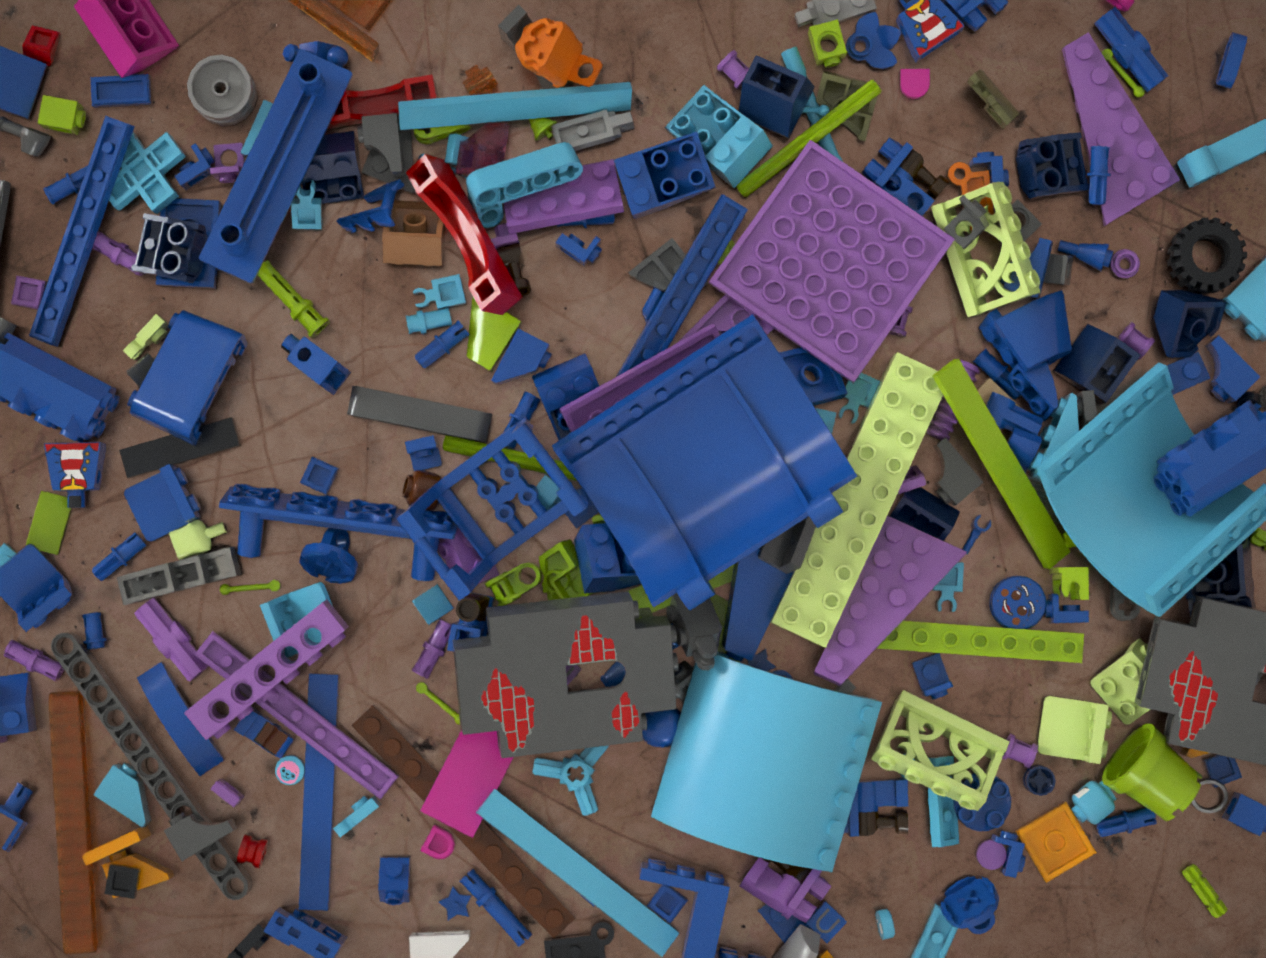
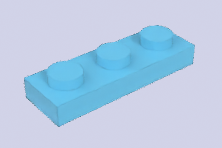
M954 756L929 758L934 767L954 764ZM928 787L932 847L959 844L958 817L954 809L953 799L947 796H939Z

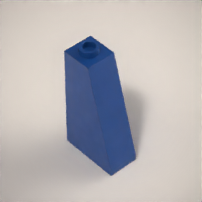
M761 547L735 563L722 645L727 650L726 655L742 662L743 658L752 661L794 573L793 571L786 574L760 560L758 554Z

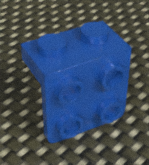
M168 464L160 468V473L127 488L124 492V496L147 541H155L169 534V532L201 518L198 512L201 509L199 502L194 494H189L185 485L188 483V480L181 467L177 468L176 465Z
M33 544L26 545L0 567V596L17 613L18 624L25 632L32 627L37 628L42 625L50 612L55 608L57 610L63 608L70 601V596L72 595L70 582Z

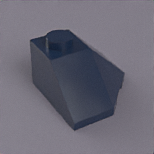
M1161 290L1154 320L1166 356L1170 358L1191 357L1199 350L1197 344L1207 335L1212 337L1219 330L1227 302L1222 299L1184 290Z

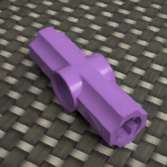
M155 597L143 604L134 613L136 618L152 635V641L158 650L167 659L170 658L189 682L209 667L194 655L197 649L190 642L192 639L178 621L170 617Z

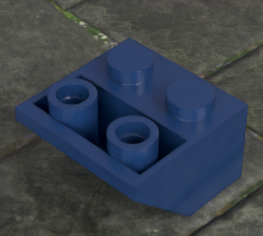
M756 55L743 80L738 111L755 124L790 138L815 86L807 77Z
M354 131L324 135L302 180L303 190H310L311 180L315 182L316 189L313 198H321L322 204L362 199L365 196L359 151Z
M1087 324L1071 345V353L1064 356L1053 371L1081 392L1094 390L1095 402L1102 405L1107 403L1141 355L1117 337Z

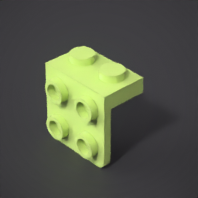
M1140 638L1129 646L1122 657L1094 676L1090 682L1100 697L1109 705L1119 719L1127 725L1151 710L1134 703L1148 644H1145Z
M1054 696L1045 697L1037 744L1038 752L1043 755L1101 764V758L1106 757L1108 741L1104 740L1105 729L1110 728L1112 721V712L1108 711L1109 705Z

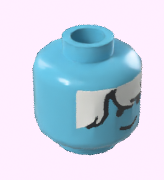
M1091 780L1072 795V801L1075 806L1071 810L1082 823L1087 820L1091 824H1098L1115 810L1114 801L1116 797L1102 781L1097 783Z

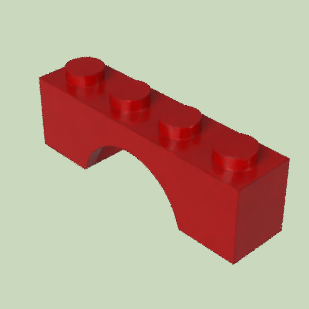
M431 74L403 79L392 86L374 90H346L327 129L361 124L362 116L397 113L398 115V102L438 98L434 77Z

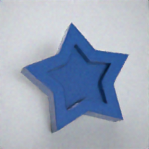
M766 649L755 654L752 661L747 660V665L764 671H769L776 667L767 660Z
M453 886L449 897L438 902L447 909L448 920L456 915L469 917L467 903L472 895L460 894Z

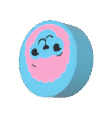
M285 756L276 764V777L285 785L297 784L305 775V764L297 756Z

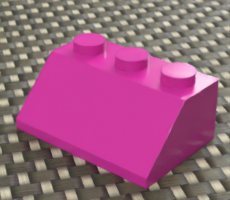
M78 0L74 5V8L121 78L145 70L179 46L149 0Z

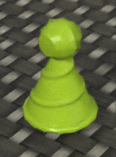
M550 118L529 119L535 141H539L545 136L549 139L554 136L551 133V127L557 124V121H553Z

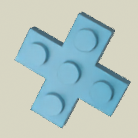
M165 132L146 149L136 134L132 133L121 164L122 169L119 170L109 199L110 203L118 211L141 195L151 211L158 214L179 197L164 174L183 160L186 155L168 132Z

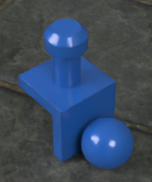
M320 41L299 44V48L297 45L288 44L283 50L284 59L289 62L294 61L300 49L340 67H344L349 58L347 51L343 47Z

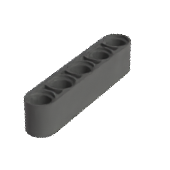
M352 386L347 415L482 443H487L493 415L482 411L359 386Z

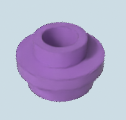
M1128 249L1117 251L1112 256L1110 262L1113 274L1122 279L1134 276L1140 267L1137 254ZM1120 260H1127L1129 268L1122 269L1120 267Z

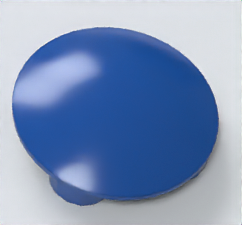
M975 773L971 774L973 778L971 784L967 779L961 781L962 784L975 790L980 785ZM995 776L987 801L978 811L963 808L957 801L953 800L956 816L966 827L976 831H989L1001 827L1011 809V795L1008 785Z

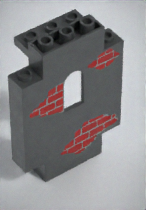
M629 591L487 607L488 636L452 640L462 733L466 735L497 731L498 749L501 758L643 741L642 730H647L645 713L676 709V699L680 698L678 680L674 681V671H677L679 668L677 654L672 651V643L677 642L675 625L669 623L666 615L654 617L649 607L639 608L638 602L633 601ZM617 661L625 667V677L616 686L568 692L566 666Z
M1196 595L1189 624L1154 617L1134 703L1143 708L1168 713L1163 731L1168 744L1266 765V704L1252 701L1259 672L1266 674V611Z

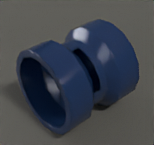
M1035 764L1030 768H1026L1023 772L1022 783L1025 789L1035 795H1047L1055 787V775L1047 767Z

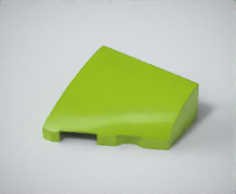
M472 297L469 325L470 335L468 337L466 357L492 373L522 322L507 312L499 315L481 311L474 297Z
M571 539L559 542L539 556L540 570L544 575L542 582L543 593H547L548 600L583 597L593 594L584 593L576 549Z

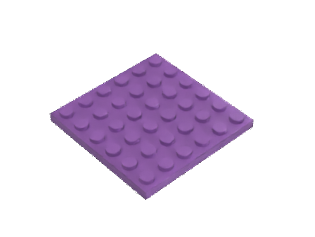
M809 140L712 276L709 284L854 384L955 239L821 146Z

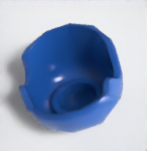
M676 707L673 710L645 713L647 730H642L643 740L653 747H671L681 712Z

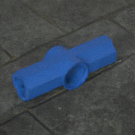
M1116 7L1094 23L1112 46L1113 55L1119 64L1125 69L1129 68L1146 92L1153 89L1169 76L1150 52L1151 47L1146 38L1139 31H1134Z

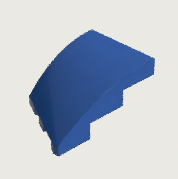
M1062 290L1034 300L994 322L993 326L1025 372L1030 371L1045 361L1049 366L1072 351L1065 299Z

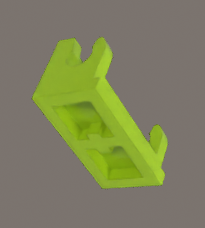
M1057 567L1049 569V574H1052V590L1054 594L1060 596L1059 586L1061 584V591L1064 597L1070 595L1071 600H1089L1088 567Z

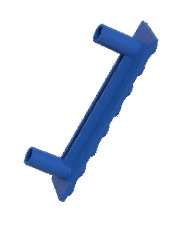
M303 49L298 51L199 255L200 261L250 284L254 282L353 76L351 71Z
M235 484L234 487H229L219 502V508L240 511L237 554L243 557L253 558L261 555L264 519L411 539L396 519L405 510L397 509L395 505L388 503L376 504L359 499L345 502L338 501V498L335 496H316L305 492L285 494L280 493V490L276 488H256L247 484ZM425 510L423 515L430 528L425 537L438 553L439 538L455 539L458 527L446 511ZM414 543L411 577L420 581L434 580L435 569Z

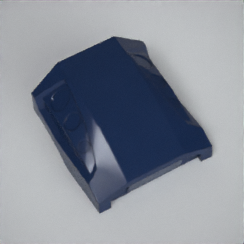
M1081 132L1025 139L1019 143L1016 162L1020 186L1029 199L1089 190L1090 184H1087L1080 143L1082 138Z
M144 213L143 219L145 221L135 265H132L131 270L193 283L203 269L204 262L200 261L199 255L207 241L206 227L197 223Z

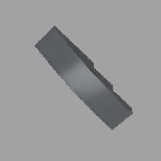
M234 546L117 577L123 605H129L242 574Z

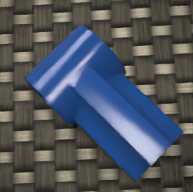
M995 392L991 393L986 406L999 429H1006L1012 432L1014 427L1038 435L1042 427L1043 418L1016 406L1013 400Z

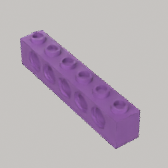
M326 599L186 710L184 714L205 740H208L213 735L217 739L231 729L228 725L231 720L237 717L241 721L254 710L251 705L260 698L264 703L277 692L274 686L283 680L285 684H288L300 673L297 668L304 662L310 666L323 656L320 650L328 643L333 648L346 637L343 632L349 626ZM309 628H316L321 632L322 639L320 642L315 643L308 638ZM292 646L298 651L299 656L296 661H291L285 656L286 647ZM263 665H270L274 668V679H268L262 674ZM240 683L250 685L252 688L251 697L241 695L239 691ZM222 701L228 705V715H221L217 711V702Z

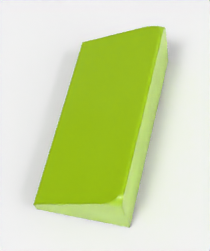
M47 491L40 492L26 545L33 544L39 551L55 555L59 554L71 508H67V497Z

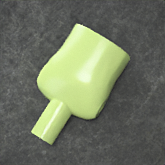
M195 520L180 529L169 532L178 559L182 560L210 551L212 548L211 538L227 533L223 522L207 528L201 520Z

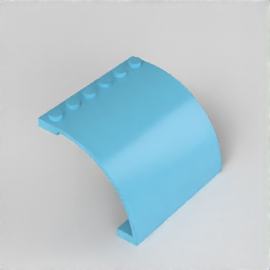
M1159 362L1041 463L1037 470L1055 515L1080 552L1121 593L1145 610L1161 617L1266 521V484H1262L1255 492L1240 484L1191 517L1186 514L1178 516L1174 513L1170 506V500L1164 491H1160L1154 483L1153 477L1157 475L1156 468L1159 466L1156 461L1176 446L1188 441L1194 434L1184 420L1173 398L1171 390L1174 387L1168 367Z
M717 651L716 656L713 657L715 659L714 667L708 671L701 670L697 663H695L651 817L682 832L732 850L793 866L832 872L882 702L773 674L729 659V656L723 652Z

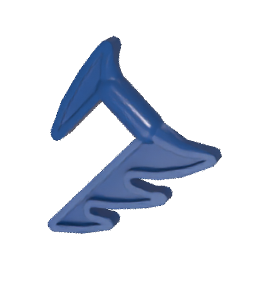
M399 179L369 192L363 198L368 203L382 200L380 207L339 218L336 222L346 231L353 233L357 230L354 227L355 225L367 231H374L375 228L372 226V222L383 227H394L395 223L392 219L391 211L395 194L404 187V183Z

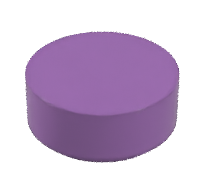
M988 839L981 842L976 849L977 861L986 869H998L1006 861V850L1001 843Z

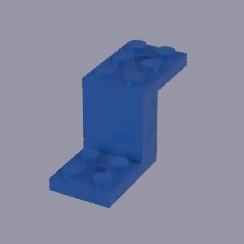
M649 858L648 863H641L640 880L695 892L682 950V958H766L755 953H749L748 957L740 956L737 954V950L727 947H720L719 951L716 950L730 888L728 880H724L723 874L706 871V875L696 874L695 868L685 865H677V869L666 867L665 861Z

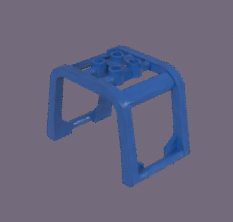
M525 417L444 476L396 519L440 575V578L443 579L460 601L473 591L483 577L501 559L568 510L574 517L588 507V500L580 488L576 490L557 466L544 446L533 434V425ZM516 440L529 458L534 455L559 488L556 494L561 500L548 510L538 499L539 493L536 486L528 484L522 476L520 465L515 461H509L502 452V449L512 441ZM491 457L501 468L500 475L502 479L510 482L505 483L499 491L497 482L492 478H486L479 469V466ZM468 474L478 485L477 492L479 496L487 499L494 508L496 518L500 522L507 523L514 532V535L498 547L493 545L450 488ZM517 493L519 501L523 505L530 506L537 515V518L525 527L515 516V505L509 502ZM436 499L482 558L469 573L457 564L449 569L425 537L430 528L423 512Z

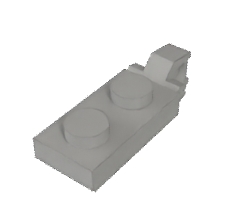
M812 0L807 2V9L796 12L794 17L798 27L810 23L818 25L837 19L841 23L874 12L877 7L874 0Z
M606 109L554 124L551 128L556 144L570 143L573 149L578 151L613 141L615 138L622 137V132L635 127L630 111L616 115L615 111L607 112Z

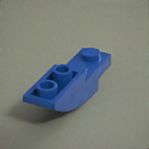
M995 309L987 314L978 328L982 331L984 338L991 342L998 350L1004 362L1013 368L1007 376L1012 387L1017 392H1020L1029 403L1031 410L1043 418L1045 422L1058 408L1057 392L1049 366L1045 361L1028 372L1024 371L993 326L996 320L1003 317Z

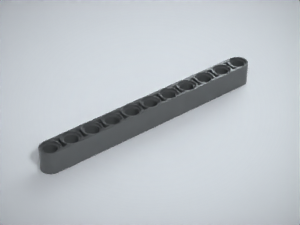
M60 633L56 635L51 643V650L168 817L172 819L178 816L180 808L186 805L191 808L197 818L212 823L92 652L87 650V645L83 643L82 638L75 633ZM65 638H69L73 642V650L69 654H66L61 648V643ZM83 661L90 666V674L86 678L82 677L78 672L79 664ZM99 685L107 690V698L103 702L99 701L95 696V690ZM116 709L124 714V722L120 726L116 725L112 720V713ZM132 733L139 735L141 738L139 749H133L129 745V737ZM149 757L156 759L158 762L156 773H151L146 769V760ZM166 781L173 783L176 792L173 797H168L163 793L162 787ZM223 837L195 854L228 899L239 900L250 892L252 879L243 865L237 863L236 855ZM215 854L225 856L227 865L224 869L217 868L214 865L213 858ZM232 878H238L243 882V892L237 893L231 889L230 882Z

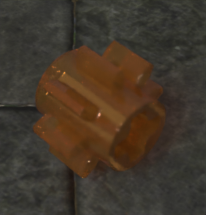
M474 65L465 71L467 79L462 83L469 95L495 93L493 88L498 83L487 66L480 70L477 65Z

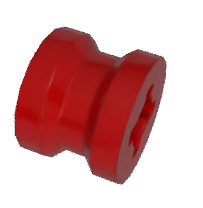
M245 834L238 851L237 863H252L253 867L260 869L266 855L268 840L261 839L258 841L253 839L251 835Z

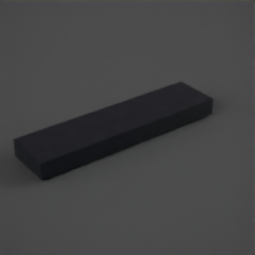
M231 417L200 426L198 431L202 434L195 446L173 435H169L119 450L127 478L159 470L168 464L177 465L241 446L234 419Z

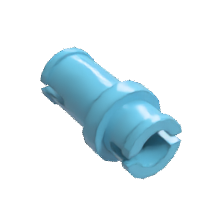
M449 308L425 313L420 310L416 311L417 314L406 316L409 334L419 331L421 334H424L429 329L452 326Z

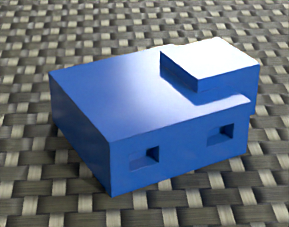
M279 907L275 910L263 931L287 946L292 944L315 958H336L347 939V936L306 912L299 910V908H296L292 914Z

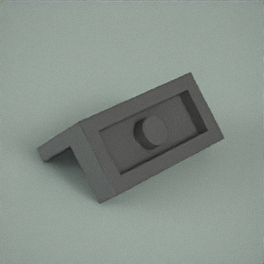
M808 516L763 545L758 558L786 574L800 569L816 528L811 518Z

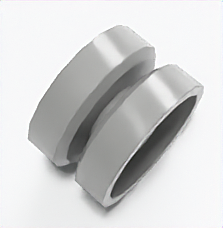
M225 55L209 56L199 61L190 72L187 82L188 97L195 109L209 122L221 126L235 125L246 119L253 111L257 100L256 84L247 69L235 58ZM226 87V90L221 93L220 88Z

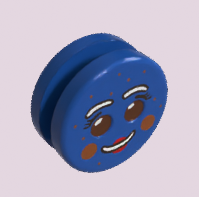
M1011 576L995 585L990 594L989 607L993 618L1001 626L1013 629H1029L1035 626L1043 617L1046 609V597L1041 586L1033 579L1025 576Z

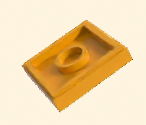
M1066 801L1015 830L1020 841L1025 844L1024 848L1046 883L1097 853Z
M148 826L140 827L84 853L82 858L87 866L152 834Z

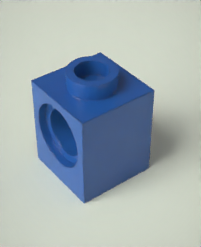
M1234 792L1222 818L1255 835L1261 836L1262 832H1266V806L1241 793Z

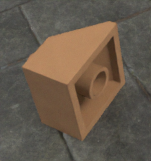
M394 200L391 216L395 226L383 228V263L442 266L445 244L444 223L426 202Z

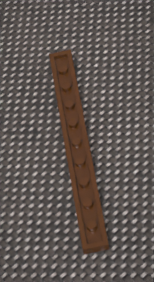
M372 705L351 726L425 802L439 773L378 708ZM483 819L473 838L447 826L553 938L560 934L575 919V916Z

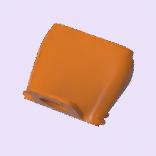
M549 18L534 21L523 28L522 36L515 44V52L521 64L526 69L550 81L556 88L564 87L567 81L591 87L603 66L600 60L581 54L583 51L582 43L577 39L572 29L562 21H553ZM584 64H591L593 66L592 74L587 78H580L578 76L580 67Z

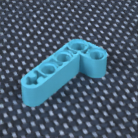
M1266 119L1214 144L1203 146L1177 161L1189 188L1265 153Z
M558 143L473 171L466 179L468 199L483 227H494L503 219L502 203L573 181L581 175L583 166L570 143Z

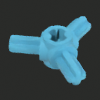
M609 745L585 748L580 755L575 753L571 759L564 758L563 762L535 758L533 774L560 779L559 784H565L569 791H574L582 815L593 814L598 811V805L590 786L593 783L591 775L595 771L593 766L608 749ZM578 766L582 767L583 771L581 774H584V777L582 779L576 777L572 780L569 777L571 772H568V769L570 767L575 769Z

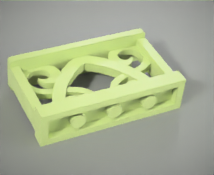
M993 182L964 194L971 202L975 199L980 203L985 197L992 199L996 212L992 215L988 212L989 205L984 207L987 211L984 215L989 223V226L984 231L992 234L1002 242L1001 252L994 269L986 262L972 259L970 251L976 246L979 236L966 249H963L954 240L946 252L967 317L982 315L1040 293V279L1037 272L1032 268L1029 259L1031 252L1027 243L1023 241L1020 232L1021 222L1019 217L1014 214L1011 205L1012 195L1009 188L1005 186L1004 182ZM961 196L931 207L937 227L944 231V228L957 216L955 208L962 205L959 200ZM968 221L960 222L956 227L957 235L965 237L964 231L971 234L970 226L972 224ZM981 267L988 277L982 273L981 278H978L976 268ZM1013 271L1016 272L1020 283L1019 288L1014 292L1005 289L1000 282L1003 279L1007 283H1014L1010 276ZM995 287L1003 297L987 303L985 295Z
M903 690L893 704L890 716L871 759L885 770H894L904 775L912 783H920L931 788L939 796H947L957 801L963 808L978 811L987 801L989 791L1009 741ZM900 715L906 717V730H894ZM923 726L932 730L930 735L919 734V732H926ZM943 735L949 738L950 749L959 762L934 767L927 757L921 742H932ZM897 737L908 739V742H902L897 747L903 748L906 752L905 755L891 749L890 741ZM958 743L968 749L961 752L958 748ZM983 756L991 759L986 773L976 764ZM968 769H971L979 779L980 785L976 790L961 783L962 779H967L970 784L973 782L971 773L967 771Z

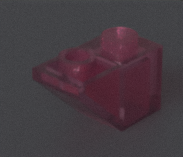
M506 122L486 123L461 143L456 174L468 177L475 170L504 161L510 124Z

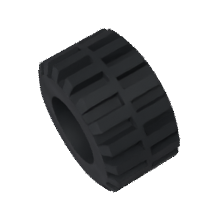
M1208 217L1201 218L1182 228L1171 240L1172 245L1167 251V254L1170 255V259L1167 260V266H1172L1173 271L1170 274L1172 278L1177 277L1179 279L1177 284L1180 287L1186 286L1189 292L1194 293L1198 291L1199 294L1205 295L1226 288L1240 277L1239 273L1244 270L1246 265L1243 263V260L1247 258V252H1243V247L1246 246L1245 240H1239L1238 235L1241 233L1238 229L1234 231L1230 229L1232 224L1229 222L1220 223L1221 219L1213 218L1212 220H1208ZM1206 240L1218 248L1221 255V263L1217 271L1210 273L1197 267L1192 257L1193 246L1197 241Z

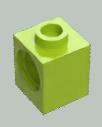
M838 19L809 27L808 36L816 65L824 64L825 68H830L841 64V60L845 59L847 51ZM823 40H831L834 42L836 49L831 52L824 51L820 43Z
M43 95L37 124L44 129L78 135L79 128L84 127L86 120V111L83 110V106L78 101Z

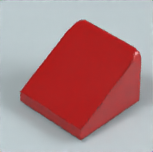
M32 25L22 45L23 55L51 66L60 38V32Z

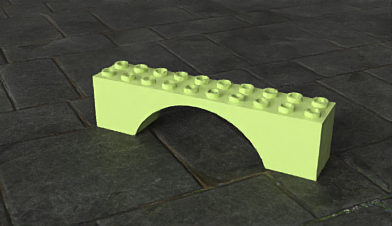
M898 352L890 358L871 403L866 409L863 421L847 457L858 477L832 493L844 512L820 528H815L801 568L794 571L770 621L771 624L818 646L827 647L943 397L941 390L932 377L938 372L937 370Z

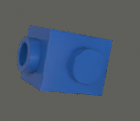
M994 152L977 153V157L972 158L970 168L987 167L990 183L1004 182L1005 186H1009L1008 169H1003V156H994Z
M1001 830L1000 835L992 834L991 840L1007 845L1006 861L1002 865L1000 872L1005 876L1016 878L1017 872H1022L1025 865L1026 855H1022L1025 844L1017 840V834Z
M380 858L378 892L381 902L389 905H400L403 902H410V858Z

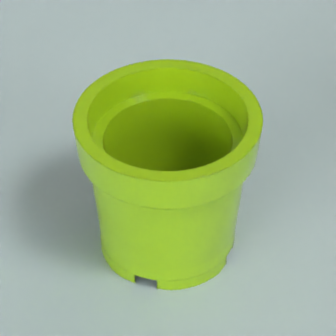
M1149 723L1142 725L1132 732L1116 749L1105 767L1102 782L1118 794L1125 793L1164 821H1170L1175 818L1172 815L1174 811L1179 809L1183 812L1194 800L1201 787L1197 779H1202V775L1166 743L1165 736L1153 724Z

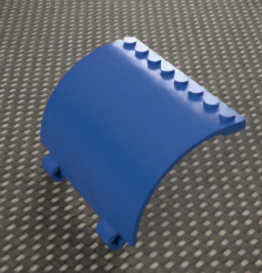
M753 314L552 445L554 452L579 482L615 536L637 574L651 605L655 607L677 593L689 611L715 595V591L709 583L710 579L808 516L815 526L820 528L842 514L844 511L832 493L858 477L810 399Z

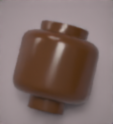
M416 470L412 475H407L402 497L406 498V502L410 506L424 492L441 480L442 477L435 473ZM436 499L426 510L433 511L439 504L438 500Z

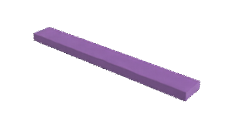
M212 631L194 654L225 679L250 660L214 631ZM262 669V674L266 678L274 679L271 675H269ZM240 683L239 690L248 697H251L252 688L250 685ZM281 683L274 686L277 692L264 703L260 698L255 701L380 800L399 777L398 774Z

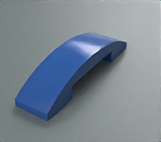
M163 662L137 677L147 699L165 729L199 776L225 760L212 738L210 737L208 740H205L184 714L190 707L177 689L178 685Z

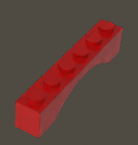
M424 154L406 171V174L418 196L436 213L456 241L467 267L469 277L468 288L480 310L503 315L522 298V295L450 165L445 163V159Z

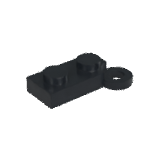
M601 921L592 927L591 934L545 939L546 958H606L604 946L612 942L614 929L609 923ZM600 928H605L608 931V936L605 939H600L597 936V931Z

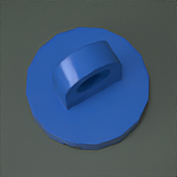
M328 528L323 535L321 543L307 544L302 549L299 560L303 569L310 575L317 578L319 574L326 576L325 581L330 583L342 584L350 582L354 579L358 570V562L355 557L348 553L350 545L348 532L341 529Z
M975 876L966 877L954 883L945 892L946 898L944 902L941 901L940 907L944 918L951 926L960 929L968 928L974 934H983L995 924L994 912L998 907L999 895L996 887L988 878L976 879Z

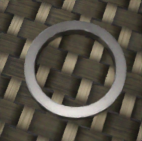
M1212 778L1198 781L1201 785L1215 784L1219 786L1224 793V798L1218 806L1213 808L1200 806L1194 798L1192 801L1193 806L1204 813L1220 811L1228 800V793L1224 784Z

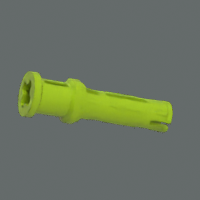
M268 260L263 262L257 276L289 308L291 318L294 321L298 320L304 326L311 339L319 335L329 325L330 320L327 317L323 318L317 312L311 300L303 299Z

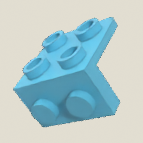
M322 582L284 594L260 605L273 641L326 599L332 605L326 587ZM309 628L308 638L312 642L318 643L321 641L322 635L318 629ZM292 646L285 648V656L287 658L298 653Z

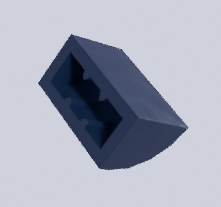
M918 487L902 493L889 517L944 541L953 529L960 511L949 504L946 505L941 499L922 487Z

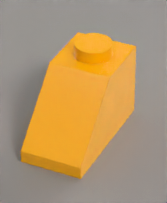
M126 850L109 855L110 861L102 865L106 879L109 866L112 863L141 868L138 890L174 877L173 870L136 852L127 855Z

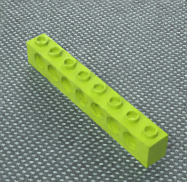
M902 621L876 649L1082 663L1084 634Z

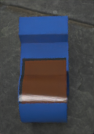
M252 707L254 710L239 721L234 731L252 740L272 755L282 758L295 738L282 729L280 725Z

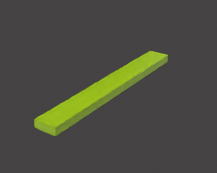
M953 359L932 377L1043 567L1051 569L1071 551L1066 547L1064 539L961 361Z

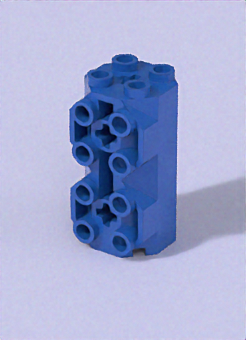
M7 333L4 338L8 339V342L5 345L0 342V401L4 403L6 400L10 401L8 407L22 414L31 416L32 413H35V421L56 430L58 427L62 428L60 434L73 441L83 442L84 439L90 440L93 436L99 438L106 427L104 420L108 412H113L119 403L120 397L115 395L117 389L38 347Z
M1250 400L1235 409L1234 412L1220 418L1210 427L1198 432L1188 441L1176 446L1156 461L1159 466L1156 468L1157 475L1153 477L1154 483L1160 491H1164L1170 500V506L1175 514L1178 516L1186 514L1191 517L1266 468V411L1262 413L1258 410L1262 406L1257 403L1253 405Z

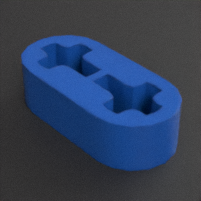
M1234 32L1230 35L1217 75L1216 85L1229 89L1232 88L1244 54L1247 36Z

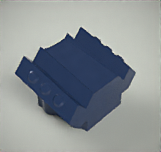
M1250 536L1186 593L1190 617L1196 595L1256 608Z

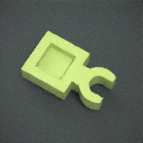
M155 314L123 352L131 359L136 360L148 345L151 346L152 343L158 344L166 336L167 331L165 329L169 324L162 317Z

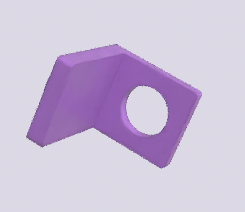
M243 144L214 145L215 167L210 168V174L216 180H220V183H234L244 165V156L240 153ZM227 150H232L237 154L238 159L233 166H224L221 162V156Z

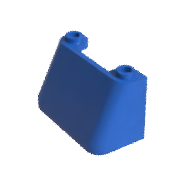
M182 310L180 314L174 313L168 325V328L171 330L140 389L132 392L127 406L131 407L130 414L195 446L202 434L198 431L201 426L199 421L205 422V414L230 366H234L236 360L233 355L242 356L248 342L242 333Z

